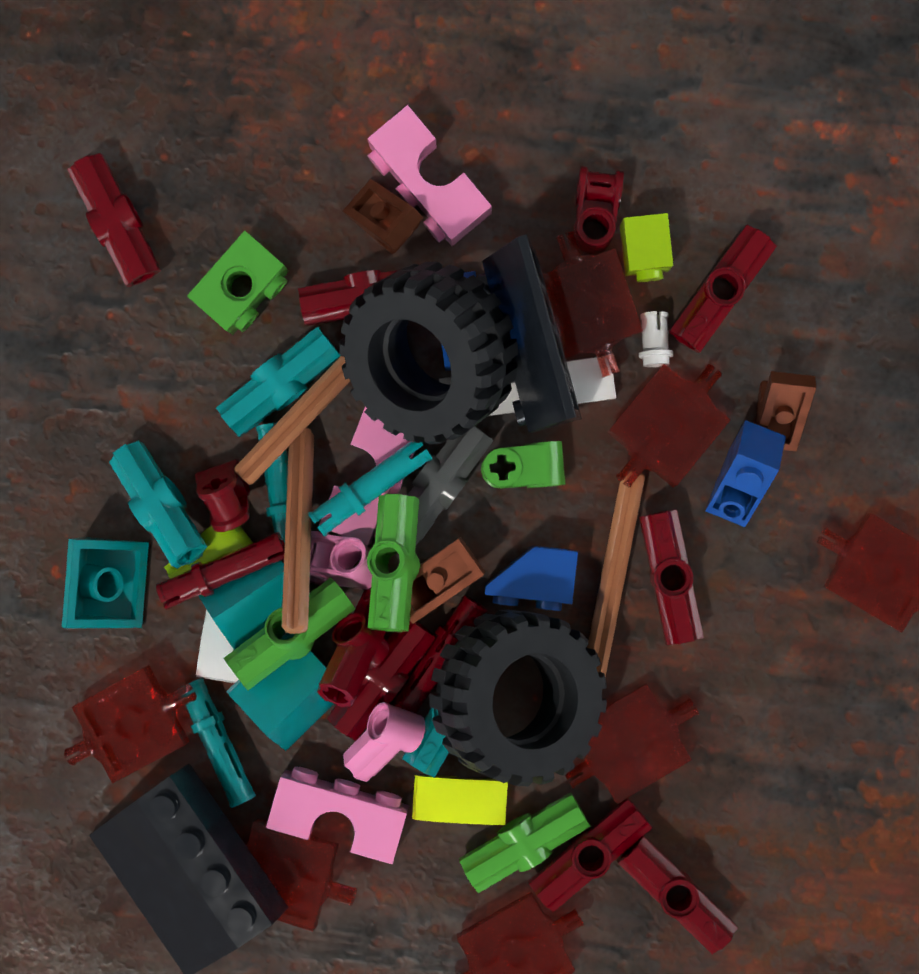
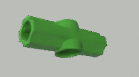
M402 494L379 496L375 545H373L367 557L368 569L372 574L368 629L387 632H409L412 586L420 569V561L415 553L419 498ZM398 553L400 556L399 566L394 572L389 573L388 562L393 555Z
M330 577L309 593L308 629L305 633H296L288 640H281L285 630L282 628V608H279L268 616L263 629L225 656L224 660L247 691H249L289 659L296 660L306 656L312 650L314 640L353 612L355 607L339 585Z
M570 792L533 815L527 813L510 821L497 832L496 837L460 857L459 862L471 885L480 893L517 870L524 872L542 863L552 854V849L591 826Z

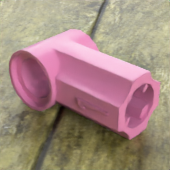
M385 702L379 703L369 716L367 730L343 754L344 766L352 772L354 778L367 782L399 751L412 753L419 747L425 733L424 718L419 714Z

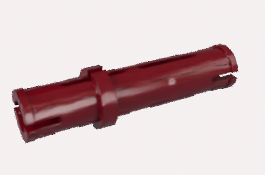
M276 532L205 564L201 562L191 565V570L157 583L156 591L159 599L163 603L164 608L168 610L199 595L207 597L214 594L213 589L283 560L285 542L281 538L280 533Z
M466 595L462 597V601L445 626L439 625L435 631L438 636L415 667V670L396 698L392 700L394 706L417 714L437 682L431 681L434 667L441 669L445 659L440 657L446 644H456L458 640L455 638V633L464 625L475 627L474 619L487 612L485 607Z

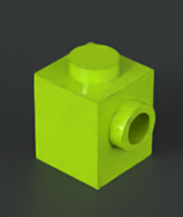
M668 213L623 218L620 224L625 276L636 275L637 282L663 279V272H668L673 267Z

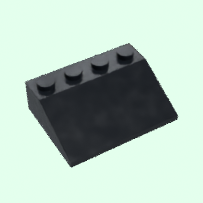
M527 234L519 236L482 261L485 273L478 274V279L485 284L483 289L489 295L494 293L502 303L498 306L503 316L509 315L514 327L509 332L511 339H517L519 354L512 358V361L517 362L518 370L516 379L511 383L516 384L519 400L512 403L519 427L527 425L528 432L534 433L581 420L582 417L537 252Z
M187 764L163 780L89 835L183 974H195L238 949L272 926L289 908L190 764Z

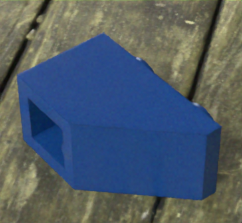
M745 420L729 448L705 512L746 527L780 469L786 436Z
M531 546L485 583V595H492V603L518 606L519 599L536 600V608L561 611L562 603H573L578 551Z

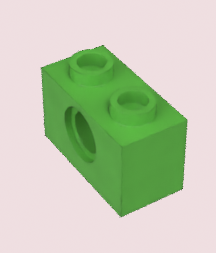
M244 230L187 297L224 330L234 335L238 329L244 332L253 324L259 315L256 308L266 297L272 300L282 291L288 282L284 277L289 270ZM240 276L251 277V291L244 297H235L232 293L234 280Z

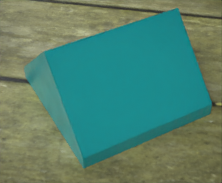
M90 537L69 539L62 628H142L149 542Z
M282 560L213 589L214 594L207 597L199 595L208 613L234 650L263 629L268 616L273 611L282 608L284 563Z
M286 633L281 640H288L295 634ZM311 651L300 659H289L249 691L239 680L226 691L259 729L285 751L334 705L332 702L325 701L317 692L327 667Z

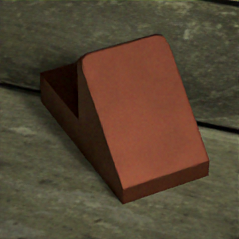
M372 179L366 183L343 210L350 219L392 254L398 251L418 228L419 222L423 219L413 206Z
M771 371L769 380L761 381L755 424L785 435L786 439L783 450L797 451L816 391L815 376Z
M461 537L420 564L419 573L414 579L412 586L410 621L412 624L486 573Z

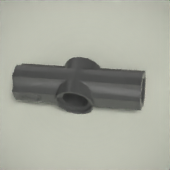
M475 426L454 440L447 439L437 455L433 454L432 460L426 463L411 484L413 488L407 496L419 498L416 545L427 534L441 511L448 509L468 482L467 476L494 441Z

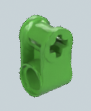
M562 441L524 444L523 446L494 449L482 462V477L488 485L500 489L566 485ZM497 457H503L505 464H512L513 471L506 474L505 480H499L498 473L490 472V466L497 463Z

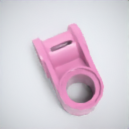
M311 531L310 583L321 585L331 577L339 586L361 590L371 588L372 574L367 565V557L371 549L360 539L330 534L324 537L321 532ZM360 560L359 564L354 567L355 563Z

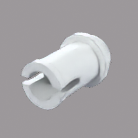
M657 311L640 314L643 351L638 354L639 358L643 359L644 367L670 365L669 358L674 356L673 351L669 350L668 312L661 311L659 315H657Z

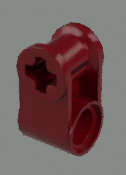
M580 166L575 200L577 209L574 241L577 247L585 253L598 254L604 251L613 238L622 196L624 171L617 170L615 174L591 172L588 171L587 166ZM588 222L600 223L604 227L606 235L598 240L590 239L585 235L583 226Z
M238 459L195 474L196 492L199 498L203 500L207 509L210 510V523L216 532L233 530L245 523L250 516L249 485L235 472V466L239 463Z

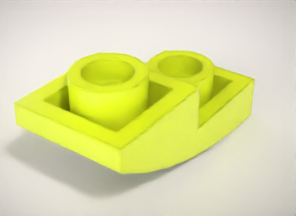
M415 775L412 819L444 823L505 825L508 783H502L495 779L459 778L456 776H435L433 778L430 775Z

